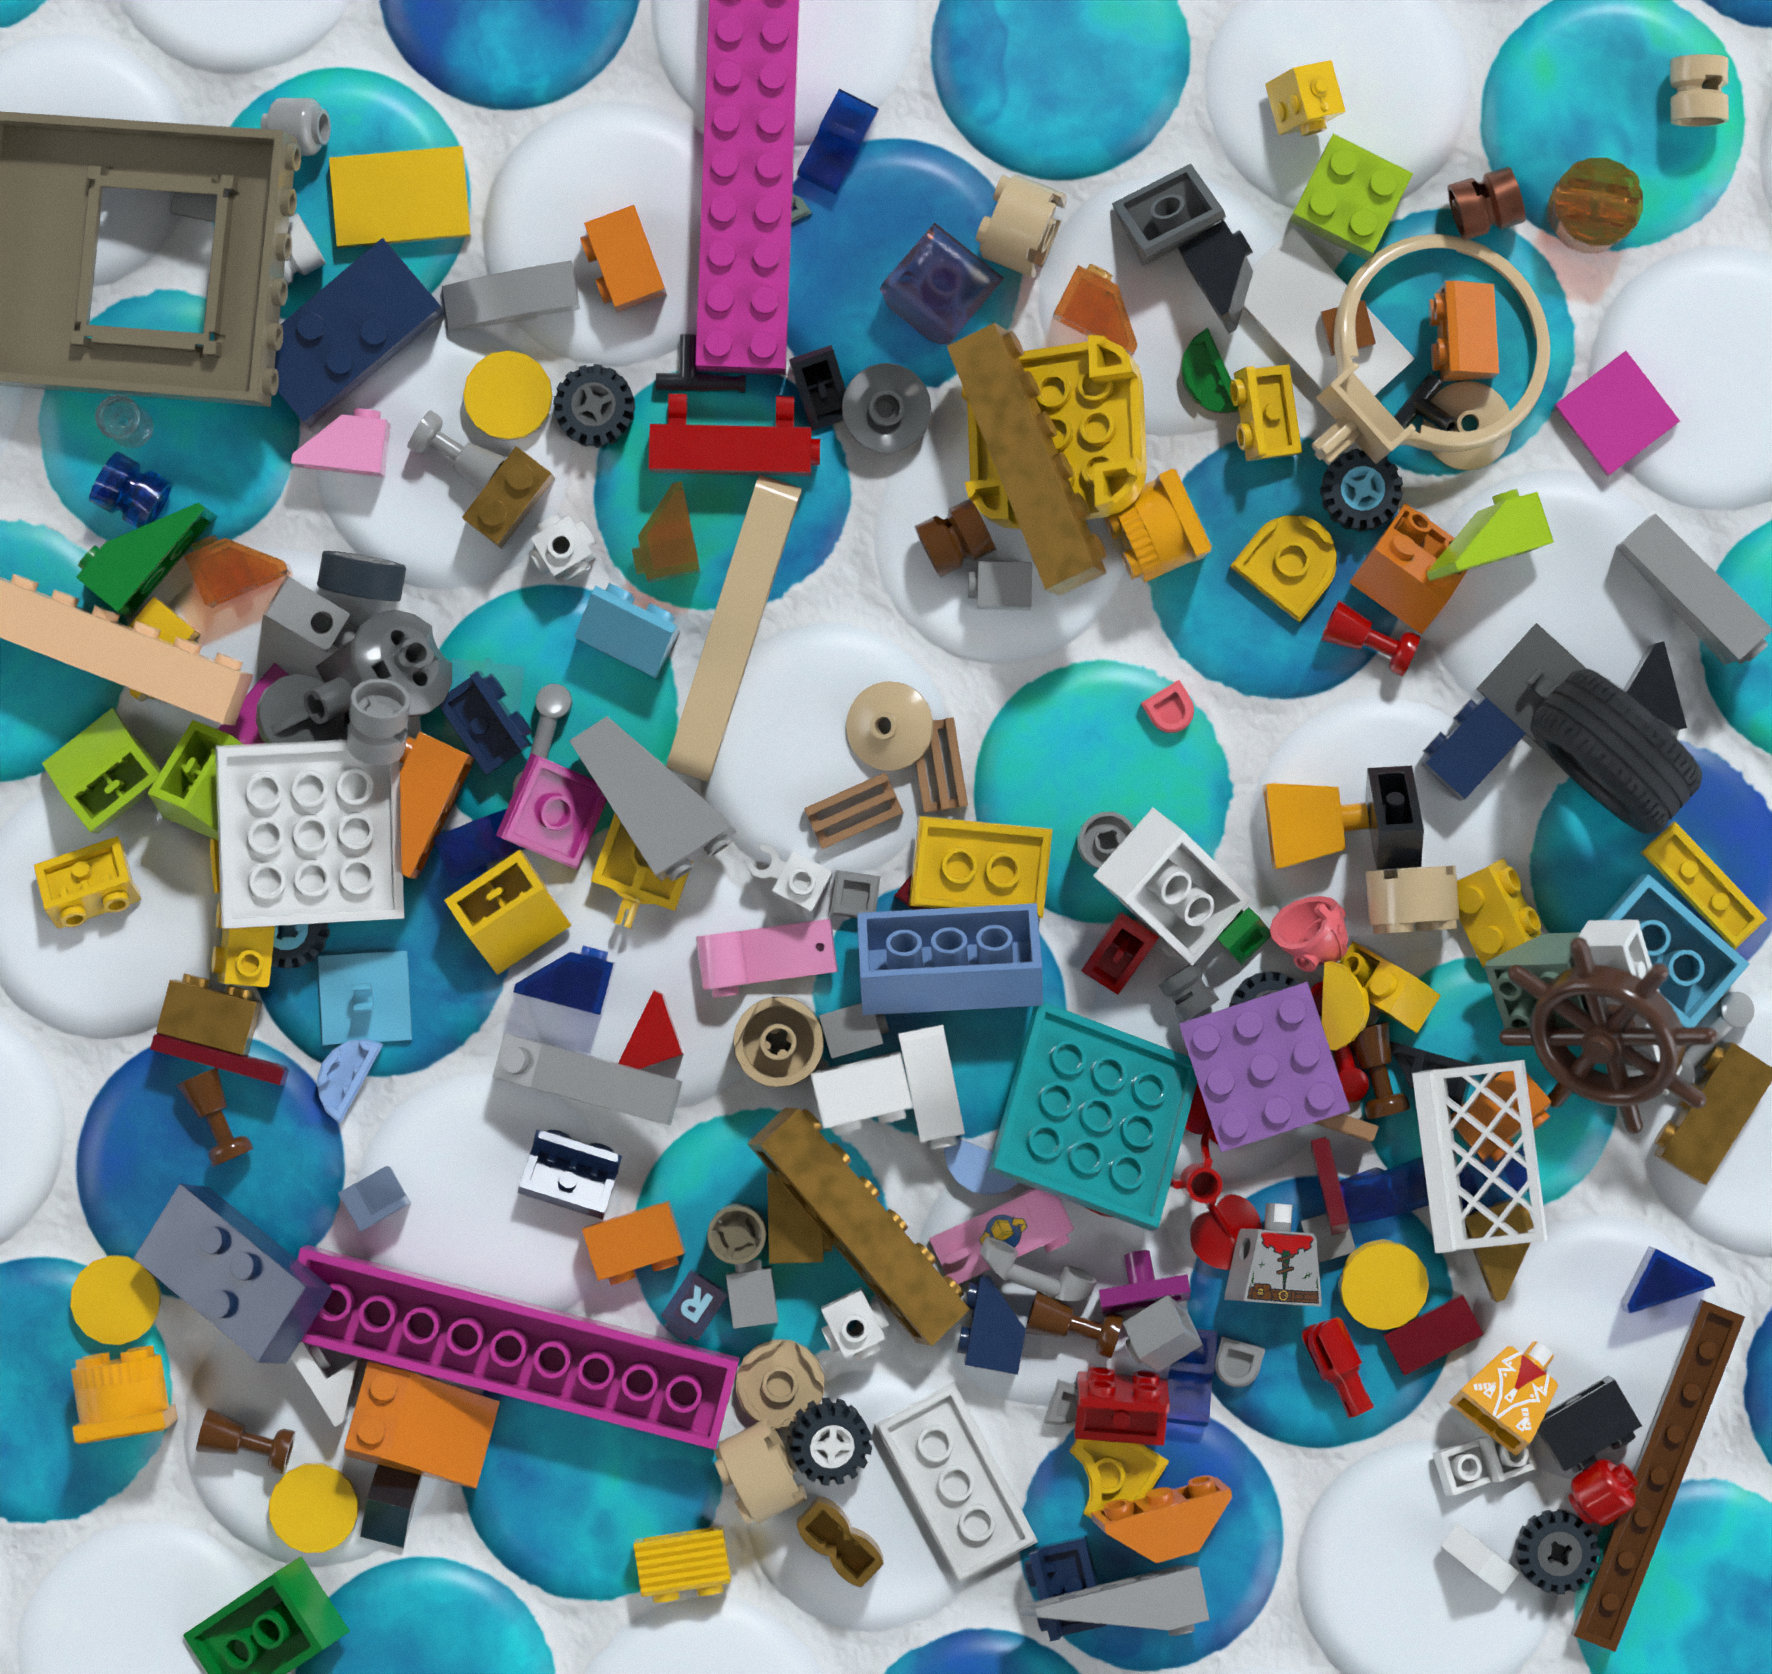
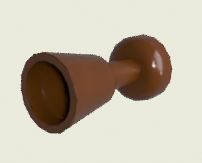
M1389 1022L1366 1026L1350 1044L1361 1068L1369 1069L1376 1097L1366 1103L1365 1112L1367 1119L1380 1118L1411 1109L1405 1094H1393L1386 1064L1392 1061Z
M218 1068L210 1069L176 1085L199 1119L206 1118L217 1143V1146L210 1149L208 1153L212 1167L254 1149L248 1137L241 1135L234 1138L222 1112V1109L227 1107Z
M1036 1291L1025 1329L1027 1334L1064 1338L1067 1332L1094 1339L1097 1340V1352L1101 1356L1112 1358L1120 1334L1123 1315L1108 1313L1105 1315L1102 1323L1073 1315L1072 1307Z
M210 1408L207 1409L199 1432L196 1452L237 1455L241 1449L268 1456L269 1469L283 1475L285 1473L293 1449L296 1431L281 1429L276 1433L274 1439L245 1432L246 1426Z

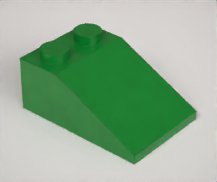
M197 502L107 541L100 549L95 545L79 562L78 566L82 570L76 578L115 611L132 618L217 515Z
M300 1556L183 1634L208 1674H287L349 1633L350 1630L302 1556Z

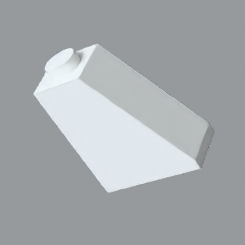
M943 1025L900 1033L899 1039L921 1144L930 1142L931 1150L958 1145L956 1136L965 1135Z

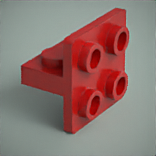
M1091 1367L1088 1369V1372H1078L1074 1439L1164 1446L1167 1413L1170 1410L1167 1378L1159 1377L1158 1373L1148 1370H1137L1133 1372V1375L1115 1374L1114 1370L1106 1367Z

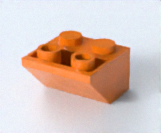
M1445 281L1434 293V299H1429L1428 304L1430 326H1437L1438 333L1436 344L1431 345L1433 371L1440 370L1441 382L1494 379L1499 374L1494 284Z
M1405 503L1365 557L1349 583L1422 635L1447 604L1468 570L1429 581L1426 572L1455 538L1430 521L1425 514L1416 511Z

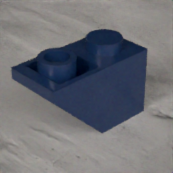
M980 1274L978 1283H969L966 1305L973 1310L970 1327H961L957 1353L965 1354L964 1364L967 1366L1018 1375L1026 1329L991 1277L987 1274Z

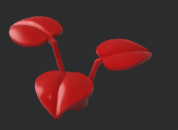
M1197 1082L1185 1129L1191 1133L1202 1135L1200 1140L1202 1162L1187 1166L1182 1171L1180 1179H1171L1170 1187L1181 1189L1186 1196L1196 1202L1205 1204L1209 1210L1199 1214L1192 1222L1190 1243L1194 1253L1200 1260L1212 1267L1230 1270L1238 1233L1241 1228L1262 1230V1225L1254 1206L1247 1199L1237 1194L1226 1195L1215 1205L1216 1199L1221 1194L1223 1183L1220 1175L1211 1168L1213 1160L1210 1158L1209 1140L1211 1139L1217 1145L1218 1142ZM1085 1207L1086 1209H1088V1210H1090V1211H1092V1212H1094V1213H1097V1214H1099V1215L1106 1216V1217H1112V1216H1109V1215H1106V1214H1103V1213H1101V1212H1098V1211H1095V1210H1093V1209H1090V1208Z

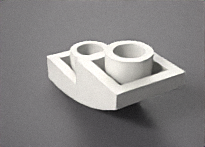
M1490 1435L1478 1437L1432 1453L1445 1496H1454L1490 1482H1501L1538 1468L1531 1444L1515 1456Z

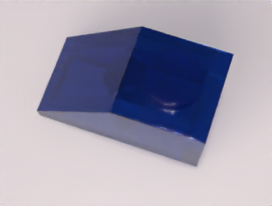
M507 808L433 838L450 879H459L506 859L518 850H527L496 836Z
M583 945L581 953L569 952L517 982L513 993L603 1015L616 963L607 961L609 952Z

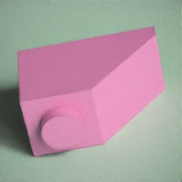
M355 408L353 416L342 414L292 453L291 463L300 468L385 477L391 424L386 419H380V411Z

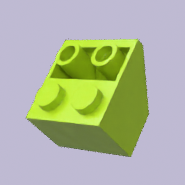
M114 708L107 711L42 763L63 799L89 832L98 834L146 797L162 770Z
M192 720L147 793L162 817L219 841L215 746L244 744L228 733Z

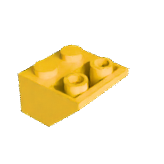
M518 850L444 900L467 936L497 975L572 926L525 853L521 850Z

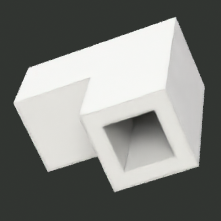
M1458 1523L1440 1545L1501 1594H1504L1520 1573Z

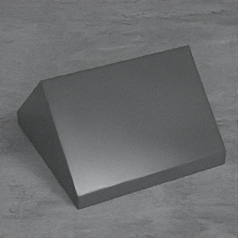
M1191 163L1112 203L1114 211L1142 265L1177 249L1226 218L1224 209Z

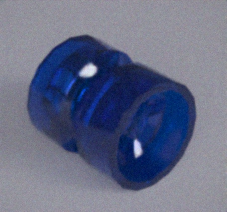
M116 451L99 473L91 489L89 501L111 514L118 510L121 511L123 521L136 528H140L156 521L170 496L173 483L152 470L142 473L138 462Z

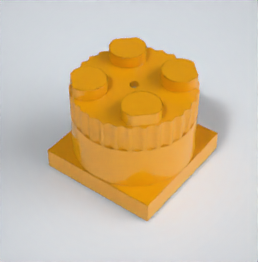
M1173 468L1159 474L1156 479L1146 483L1136 501L1124 511L1103 518L1111 538L1120 537L1126 551L1121 555V559L1131 580L1140 577L1145 583L1189 562L1194 563L1206 557L1212 548L1176 469L1174 470Z
M153 1345L127 1349L126 1352L120 1353V1359L110 1360L109 1352L83 1356V1359L75 1360L76 1367L71 1369L79 1423L73 1426L75 1442H78V1444L162 1431L178 1420L176 1405H169L161 1354H155Z

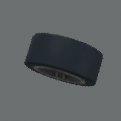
M323 551L317 586L349 596L397 602L401 600L406 567L397 562L365 555Z

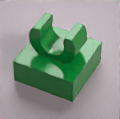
M1249 907L1245 911L1241 909L1236 915L1237 919L1228 928H1225L1217 938L1241 966L1271 937L1270 929Z

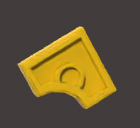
M1076 1439L1069 1449L1070 1453L1083 1464L1089 1478V1497L1083 1514L1090 1518L1092 1512L1104 1509L1103 1506L1110 1501L1119 1499L1134 1501L1146 1497V1493L1152 1490L1169 1463V1460L1144 1444Z

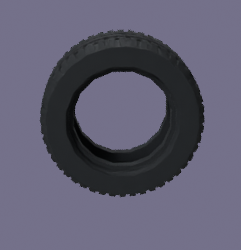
M1591 669L1573 671L1565 679L1564 683H1561L1532 715L1530 731L1539 745L1557 765L1609 812L1643 834L1659 832L1701 786L1703 774L1701 768L1681 742L1634 698L1613 682Z

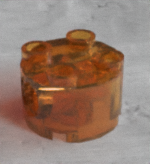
M1588 158L1574 163L1553 186L1547 201L1548 221L1551 228H1554L1555 233L1560 237L1559 240L1563 244L1581 253H1602L1618 245L1637 226L1643 211V192L1639 185L1637 174L1622 163L1609 158Z

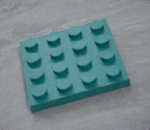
M1043 1002V1006H1034L988 1171L1150 1231L1158 1229L1197 1085V1078L1190 1057Z

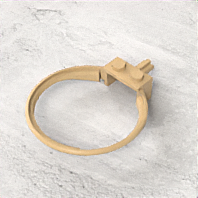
M1444 234L1419 235L1402 239L1388 245L1370 257L1351 278L1340 300L1333 335L1337 375L1335 380L1316 397L1336 422L1315 440L1311 447L1316 451L1314 455L1319 460L1323 459L1329 465L1353 442H1356L1373 462L1377 464L1397 446H1412L1434 452L1468 451L1495 442L1517 427L1536 404L1543 390L1550 362V337L1547 321L1536 294L1522 274L1505 258L1488 247L1469 239L1464 241L1461 237ZM1428 248L1456 249V252L1479 259L1495 269L1511 284L1523 301L1531 320L1534 338H1537V356L1534 373L1529 386L1519 402L1509 413L1495 423L1481 429L1464 432L1438 430L1423 425L1416 432V428L1412 424L1404 429L1353 373L1360 367L1356 362L1353 363L1352 359L1359 356L1355 326L1357 307L1361 295L1370 280L1380 269L1402 255Z

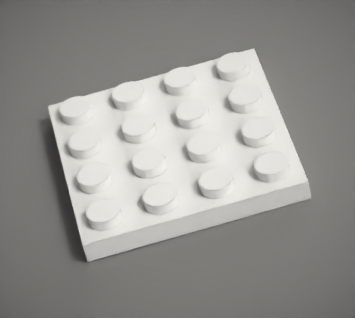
M347 740L215 746L221 924L224 929L404 918L399 760L388 765L375 766L365 764L350 754Z

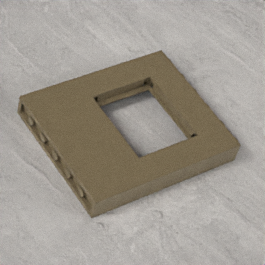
M0 111V386L270 407L271 396L277 393L279 385L278 371L274 367L276 351L281 349L283 343V328L279 324L280 307L285 305L288 295L287 281L283 277L285 261L290 259L292 253V238L288 234L289 217L294 215L297 205L296 191L292 189L294 171H298L301 164V148L297 144V138L284 130ZM103 187L218 195L204 333L89 325ZM225 189L229 191V198L224 197ZM211 333L215 336L214 341H210Z

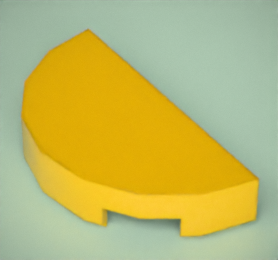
M1327 961L1324 962L1321 1023L1330 1050H1337L1354 1041L1360 1031L1364 1030L1370 1012V1005L1366 988H1362L1357 977L1350 972V969L1346 965Z

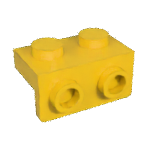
M1290 365L1263 368L1250 366L1234 372V379L1230 384V394L1234 406H1238L1241 424L1237 426V442L1240 450H1245L1246 461L1293 456L1302 453Z
M1504 858L1457 880L1459 920L1482 967L1485 966L1487 961L1542 935L1540 919L1535 910L1527 905L1520 891L1521 882L1519 876L1512 867L1508 866Z
M219 901L216 912V928L223 929L221 946H214L211 962L212 973H218L217 982L257 987L269 986L275 926L224 929L221 924V901Z

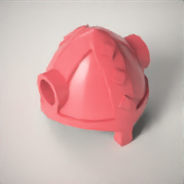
M1316 896L1294 901L1282 908L1273 918L1270 926L1272 940L1282 950L1294 957L1293 961L1297 967L1306 972H1313L1318 965H1324V962L1327 961L1338 962L1346 955L1348 951V935L1344 921L1346 913L1330 897Z

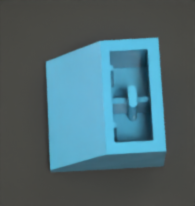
M611 583L608 584L606 590L595 585L574 637L578 641L657 679L680 633L677 625L673 624L675 617L670 612L649 603L646 610L634 605L635 597H633V594Z

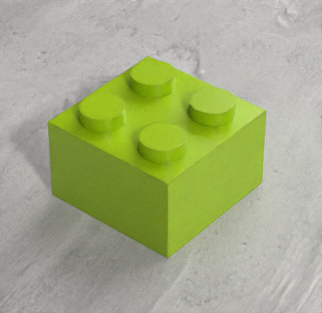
M1333 133L1289 222L1368 260L1373 255L1413 173Z

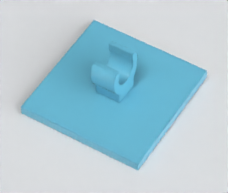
M408 951L318 956L322 1045L344 1044L350 1040L369 1039L376 1042L412 1040Z

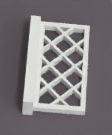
M1517 1060L1424 1070L1413 1073L1435 1253L1548 1240L1525 1061ZM1514 1071L1516 1091L1505 1102L1487 1088V1085L1497 1072ZM1487 1074L1482 1082L1472 1075ZM1463 1077L1477 1088L1463 1107L1448 1096L1446 1078ZM1481 1093L1502 1108L1488 1127L1467 1112ZM1517 1099L1519 1112L1512 1108V1105L1515 1103ZM1450 1108L1458 1113L1453 1120L1451 1119ZM1506 1113L1521 1123L1522 1136L1513 1147L1492 1132ZM1462 1118L1483 1133L1469 1152L1454 1141L1453 1130ZM1487 1138L1508 1153L1494 1172L1473 1157ZM1522 1145H1524L1525 1158L1517 1152ZM1456 1153L1463 1157L1459 1165H1457ZM1512 1158L1527 1169L1528 1180L1519 1192L1515 1191L1498 1177ZM1468 1162L1488 1178L1474 1197L1460 1186L1459 1174ZM1493 1182L1513 1198L1500 1217L1479 1202ZM1528 1190L1531 1203L1523 1197ZM1462 1198H1464L1469 1203L1468 1206L1464 1209V1211ZM1518 1203L1532 1213L1535 1232L1518 1233L1504 1222ZM1475 1207L1494 1224L1484 1237L1467 1239L1465 1219ZM1498 1228H1501L1508 1234L1493 1236Z

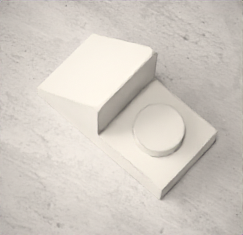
M300 1342L291 1359L336 1427L348 1418L361 1357L333 1375H330L327 1368L332 1364L324 1349Z

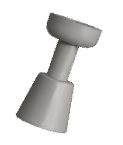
M429 410L414 430L407 447L418 454L426 452L430 447L436 449L455 461L453 468L481 492L506 460V457L470 442L465 447L440 432L443 425L442 418L432 410Z

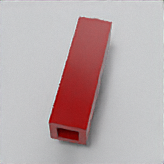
M669 394L668 424H650V473L811 476V465L820 466V439H812L811 427H794V396H776V427L687 425V394Z

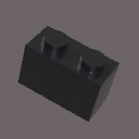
M1412 765L1367 768L1365 802L1368 810L1369 831L1376 870L1421 867L1424 826Z
M1606 1376L1547 1411L1537 1431L1558 1467L1564 1472L1572 1468L1573 1472L1577 1473L1596 1462L1595 1454L1604 1448L1611 1446L1612 1450H1616L1635 1439L1636 1435L1633 1431L1642 1427V1424L1616 1380Z

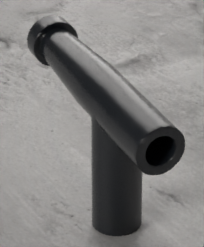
M694 334L680 335L679 373H656V391H738V393H745L746 375L731 377L697 374L695 366L697 335Z
M1431 373L1424 378L1394 416L1404 429L1407 428L1417 415L1440 430L1453 431L1457 425L1456 418L1429 401L1443 385L1441 380Z

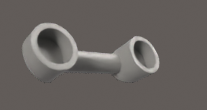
M560 684L546 685L539 690L536 696V707L541 715L530 754L533 753L547 759L557 720L567 716L573 705L570 692ZM521 771L513 781V793L517 787V784L520 780L523 771Z
M1729 992V994L1726 993L1720 998L1717 1004L1718 1018L1709 1026L1716 1030L1718 1039L1713 1045L1690 1046L1685 1051L1681 1063L1682 1070L1679 1074L1681 1078L1691 1084L1695 1076L1694 1068L1733 1027H1744L1752 1021L1755 1008L1749 996L1742 992Z
M986 1237L980 1249L983 1259L1002 1280H1008L1052 1296L1057 1300L1079 1301L1086 1299L1092 1294L1097 1280L1092 1275L1073 1266H1065L1059 1279H1055L1013 1264L1018 1251L1006 1242L993 1237Z

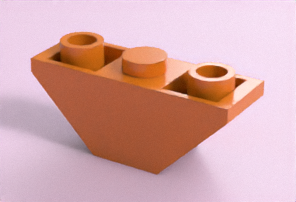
M1210 1475L1198 1476L1190 1479L1186 1486L1176 1489L1168 1487L1152 1489L1146 1493V1497L1134 1501L1126 1499L1110 1501L1103 1506L1104 1509L1092 1512L1091 1518L1107 1535L1157 1564L1198 1552L1232 1499L1231 1488L1217 1477Z

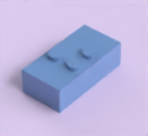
M1037 903L857 913L863 1015L1043 1006L1042 959Z

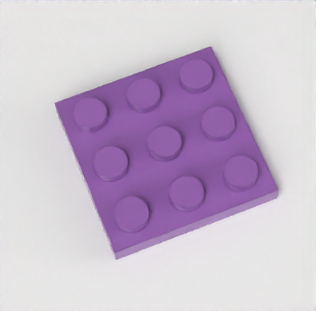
M1308 982L1179 1023L1221 1152L1350 1111Z

